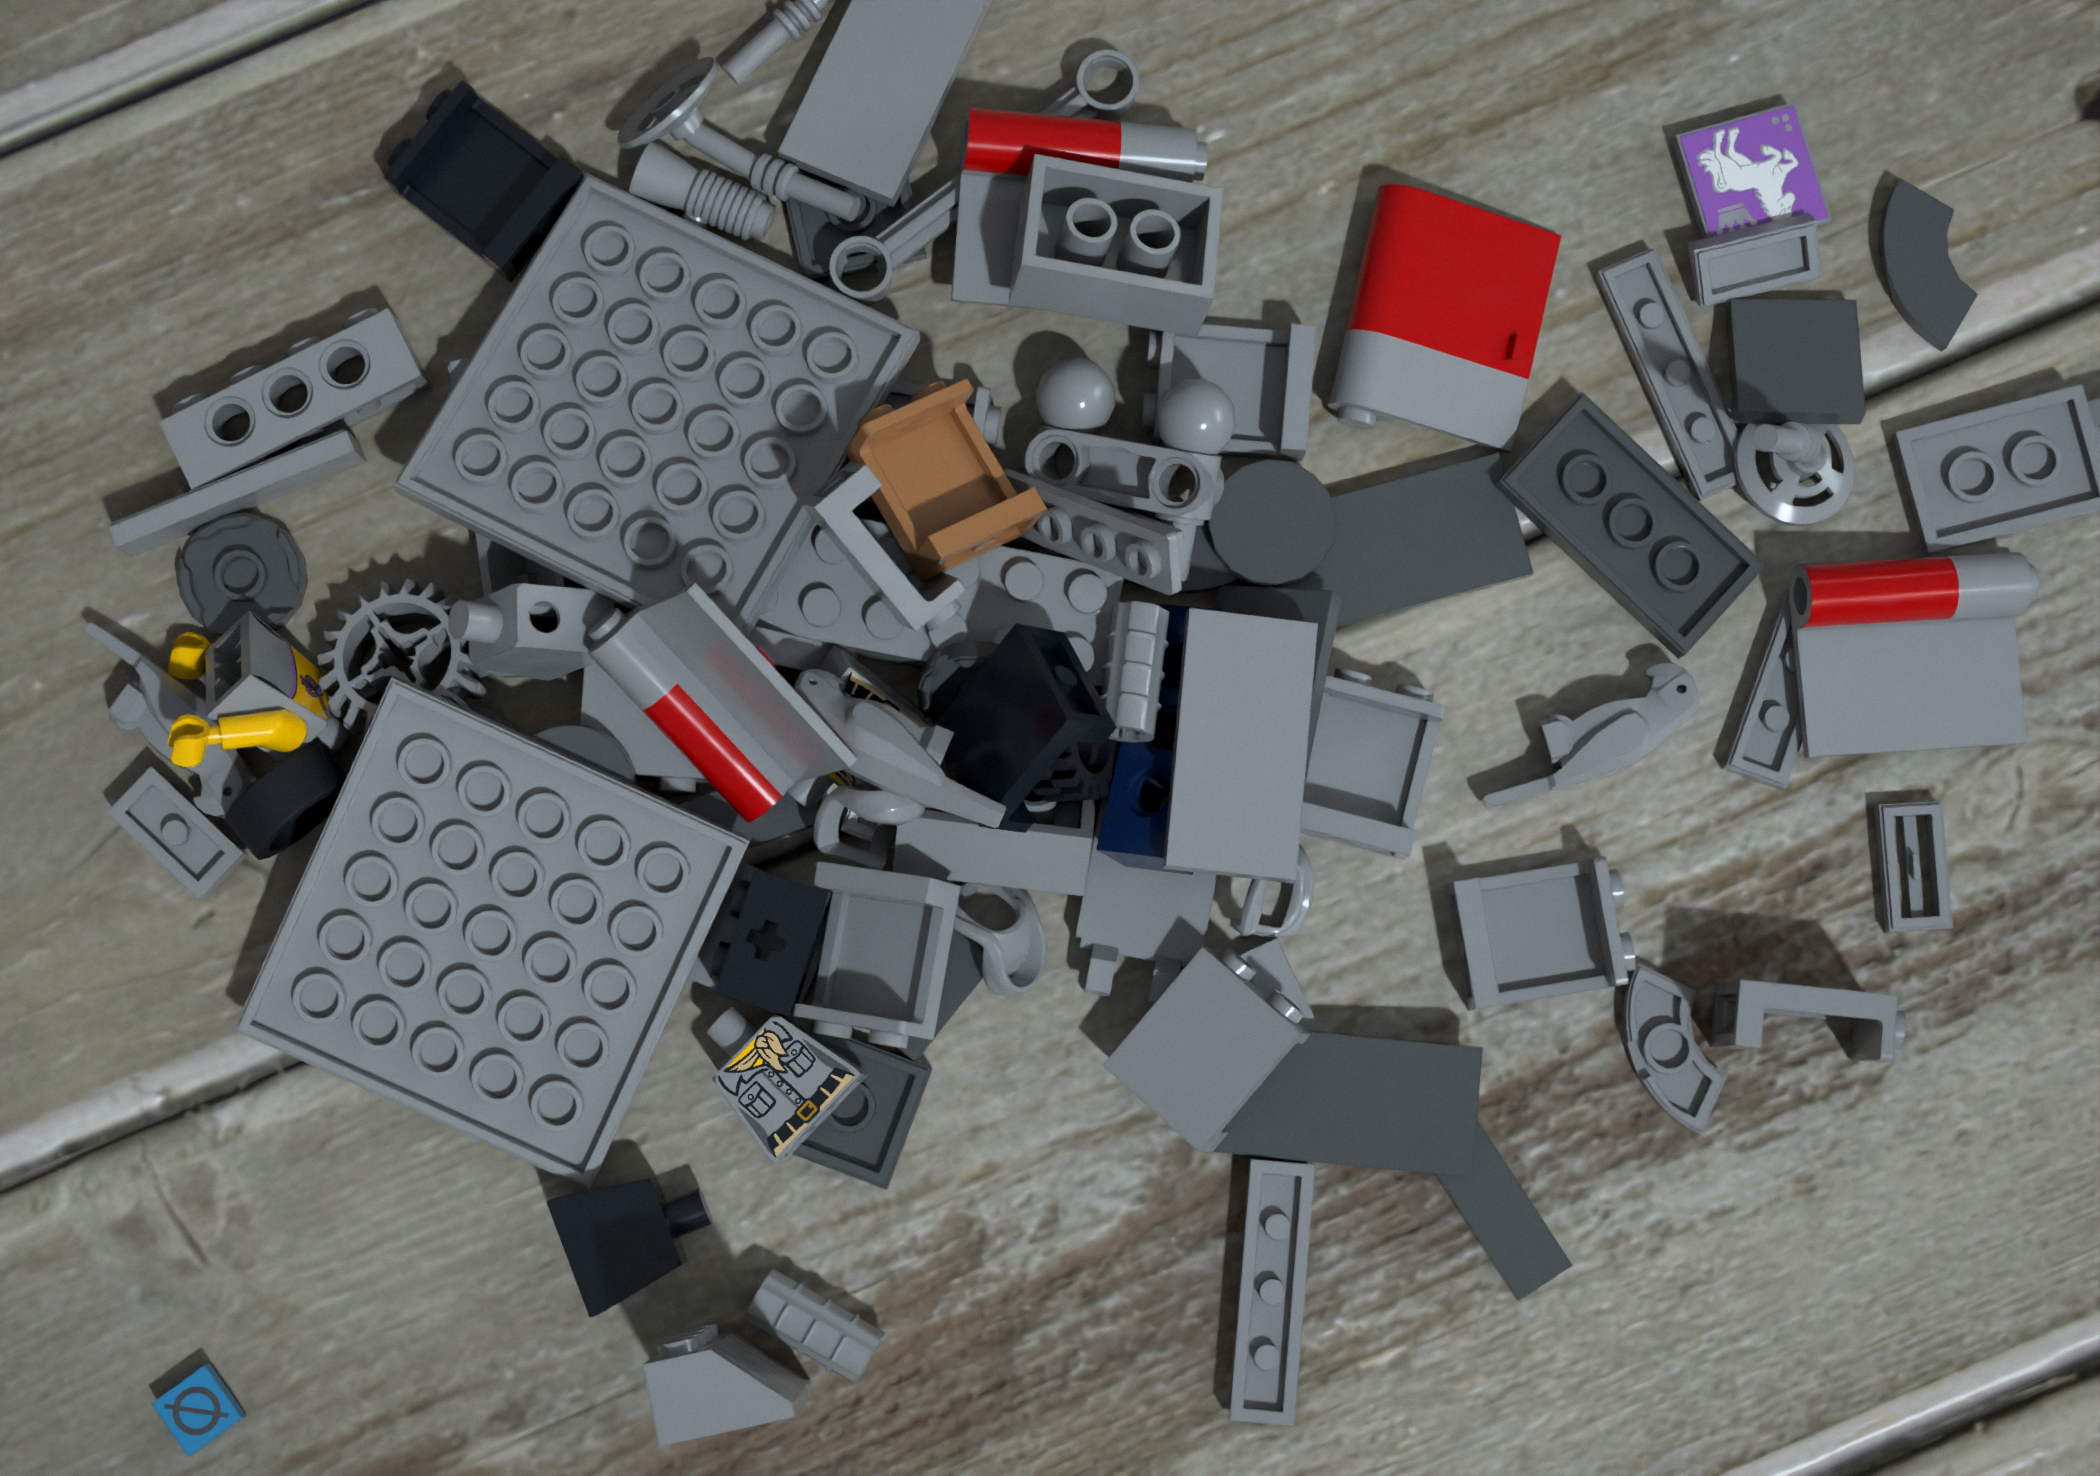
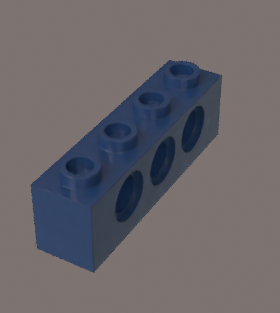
M1155 604L1169 611L1166 638L1169 647L1165 649L1163 672L1165 673V678L1161 680L1159 696L1161 709L1157 712L1155 737L1149 742H1121L1096 850L1125 867L1193 875V872L1162 868L1168 802L1160 810L1159 804L1162 798L1170 791L1186 612L1189 608L1224 611L1215 608Z

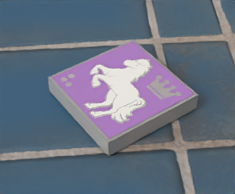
M1796 102L1677 134L1673 138V146L1702 239L1805 213H1810L1816 219L1817 228L1826 226L1832 221Z

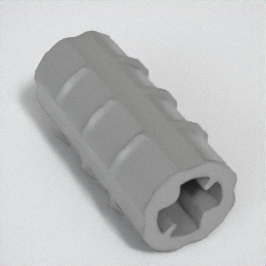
M1129 601L1119 602L1112 606L1109 634L1105 636L1108 645L1105 665L1102 666L1104 677L1100 696L1117 727L1108 739L1137 743L1149 742L1155 737L1157 712L1161 709V704L1159 703L1161 680L1165 678V673L1163 672L1165 649L1169 647V643L1166 640L1169 611L1159 605Z
M772 1269L765 1278L744 1317L745 1321L768 1333L770 1338L775 1337L796 1349L798 1355L805 1354L824 1365L826 1371L833 1370L855 1384L861 1379L885 1335V1332L860 1319L859 1314L853 1315L832 1303L831 1298L825 1299L804 1287L803 1282L797 1283L775 1269Z

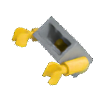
M248 610L221 637H218L215 643H209L204 636L194 632H185L174 641L168 664V673L180 679H198L203 675L206 661V717L217 723V725L209 726L204 719L190 714L178 717L171 726L167 742L168 746L173 747L170 759L174 764L183 767L199 765L203 761L207 745L221 744L222 750L256 746L282 761L293 753L305 748L308 744H321L331 756L345 742L349 731L343 726V721L330 713L329 704L327 703L329 701V694L322 691L319 687L318 679L325 674L251 611Z

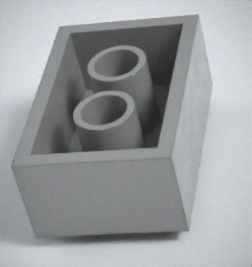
M1034 154L1021 194L1008 304L1197 337L1214 299L1224 189Z

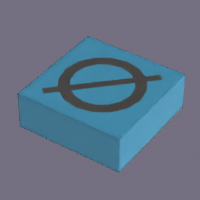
M210 1363L202 1366L152 1403L188 1457L197 1453L247 1416Z

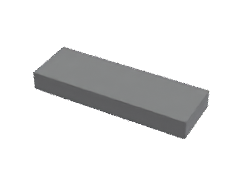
M1789 590L1783 594L1722 766L1723 770L1780 791L1785 790L1803 742Z

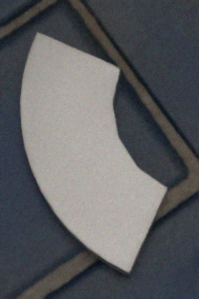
M1636 963L1635 970L1631 971L1628 978L1629 984L1626 986L1622 1011L1623 1033L1630 1062L1637 1078L1656 1105L1682 1127L1697 1135H1701L1728 1076L1707 1062L1694 1040L1690 1014L1696 990Z

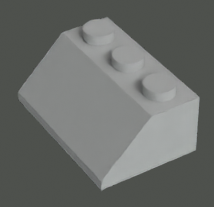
M943 758L940 767L945 776L957 782ZM1031 790L1023 800L1034 820L1033 825L1026 833L979 827L977 822L936 808H925V812L917 819L897 825L892 872L977 883L986 886H1002L1043 891L1051 894L1060 893L1084 896L1093 840L1096 800L1047 802L1043 800V795H1036Z

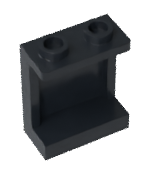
M462 80L453 91L446 89L434 99L426 113L428 122L412 140L410 137L405 138L394 148L386 163L388 171L385 173L384 179L394 193L511 283L543 244L584 178V175L579 168L562 155L559 158L555 157L477 96L475 90Z
M1018 623L1012 627L934 725L954 732L944 755V761L948 769L953 773L957 783L1006 807L999 827L993 828L978 823L979 827L1026 833L1034 823L1023 800L1072 741L1102 746L1117 728L1065 632Z

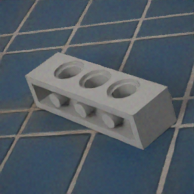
M376 308L358 312L344 321V330L324 340H321L320 337L302 340L286 351V359L266 369L263 365H255L241 370L229 379V387L209 397L205 393H200L176 403L171 409L173 415L158 423L192 490L342 429L346 431L432 388L400 321L389 308L380 312ZM352 357L363 358L365 369L362 376L351 384L338 383L337 371L340 365ZM296 385L306 386L308 395L305 404L295 412H282L280 402L284 392ZM236 414H249L250 427L245 436L236 441H226L224 438L226 422Z

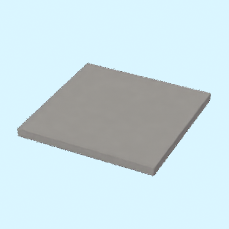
M586 173L393 486L397 494L631 610L696 582L743 635L748 638L815 523V520L802 506L801 502L850 462L844 450L859 430L857 422L864 415L884 404L919 344L920 333L910 326Z
M393 676L385 690L234 1030L590 1190L751 838L404 679Z

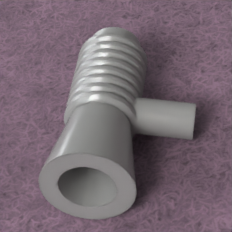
M656 141L648 143L643 151L629 188L630 194L646 202L684 210V220L705 230L709 223L712 227L717 226L719 230L725 229L726 233L731 234L733 232L734 236H741V239L745 241L750 239L751 236L762 241L770 228L776 211V205L766 202L764 193H757V190L754 189L749 190V187L741 186L738 182L734 183L731 179L726 180L725 177L718 176L714 172L710 173L707 169L700 171Z

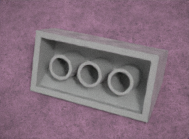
M717 1323L678 1331V1334L671 1336L672 1338L664 1340L665 1343L658 1344V1354L642 1364L659 1447L796 1417L813 1394L811 1380L736 1331L719 1334Z

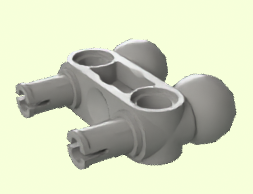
M1067 358L1054 364L1043 374L1035 391L1037 411L1045 425L1039 424L1038 434L1029 443L1025 454V468L1029 477L1093 501L1154 512L1153 517L1158 518L1159 522L1183 530L1185 554L1180 556L1181 581H1188L1197 525L1203 526L1204 520H1211L1213 507L1220 501L1224 491V475L1220 468L1222 456L1217 454L1229 443L1236 428L1235 407L1229 396L1217 384L1205 379H1186L1172 386L1163 395L1155 412L1157 433L1164 445L1099 434L1097 432L1109 421L1116 405L1114 385L1108 374L1097 363L1085 358ZM1067 444L1075 456V465L1072 472L1064 478L1057 470L1056 456L1060 448ZM1184 466H1187L1193 472L1196 479L1194 492L1187 500H1183L1177 494L1174 487L1176 474ZM1032 542L1031 552L1069 558V556Z

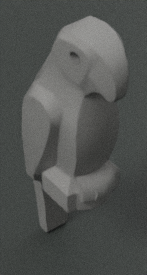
M92 622L86 625L84 631L132 665L140 676V679L127 683L108 710L110 721L116 724V728L121 733H142L147 742L160 755L172 762L170 757L173 747L168 746L167 742L171 726L178 717L186 714L195 715L204 719L209 726L217 725V723L206 717V699L179 678L170 675L168 670L103 627ZM221 744L207 745L203 761L199 765L194 767L178 766L200 776L202 784L201 796L194 797L193 802L203 813L216 817H225L229 808L238 797L256 781L255 773L241 749L222 750Z
M1659 663L1645 671V677L1651 679L1644 697L1620 698L1603 702L1585 710L1573 719L1552 712L1546 718L1537 720L1538 734L1547 763L1551 769L1558 768V771L1545 778L1487 794L1483 798L1484 806L1491 808L1550 794L1632 767L1650 754L1670 734L1693 716L1700 705L1693 677L1685 668L1675 663Z
M808 669L800 673L794 690L858 758L850 768L844 769L845 771L880 789L925 808H936L993 828L999 827L1006 807L949 779L940 767L954 732L938 725L920 728L904 714L877 701L860 698L846 699L842 693L844 681L830 672L820 669Z

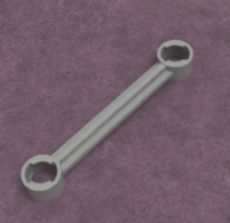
M1108 49L1096 51L1087 56L1081 63L1074 87L1039 114L1108 121L1117 120L1124 116L1134 103L1139 88L1138 70L1133 61L1119 51ZM1107 67L1123 75L1119 80L1123 87L1121 101L1114 104H1103L1095 101L1088 95L1086 88L1088 82L1093 78L1092 70ZM960 173L875 238L854 236L841 242L835 248L830 258L829 282L832 290L865 306L874 305L882 300L890 289L893 270L956 223ZM855 252H865L879 260L875 265L879 271V282L876 287L867 291H855L842 282L843 268L849 262L846 257L847 255Z

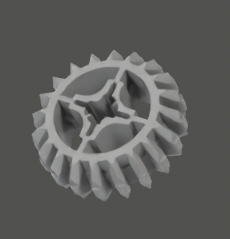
M406 577L399 594H397L390 583L381 581L379 598L373 601L367 594L357 592L356 600L361 608L353 615L348 610L337 609V618L344 625L341 631H323L324 640L334 650L317 655L318 665L324 671L329 672L318 679L319 687L322 691L332 696L327 702L330 711L335 717H345L343 726L352 735H358L363 731L366 735L379 706L373 703L383 697L393 676L404 679L469 710L471 709L466 704L468 698H486V689L476 679L491 675L492 670L474 667L469 660V641L454 639L451 636L448 626L450 611L453 605L462 599L457 594H451L445 598V592L438 584L431 582L421 592L420 586L416 581ZM410 623H424L435 626L429 631L423 627L411 634H402L394 630L397 626ZM376 642V651L372 659L361 667L367 651ZM395 647H398L403 655L412 661L413 664L409 668L416 678L415 683L410 680L404 671L402 672L397 667L401 661L394 651ZM451 654L447 672L435 689L433 685L436 672L449 662L447 655Z

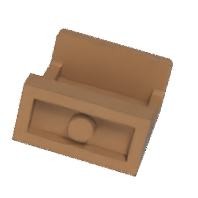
M968 379L948 387L944 381L934 382L918 391L910 399V404L893 410L890 404L875 408L857 422L859 430L844 450L851 462L866 464L882 483V486L871 497L921 582L1027 534L1047 510L1035 487L1020 494L1016 493L966 408L965 403L974 391Z

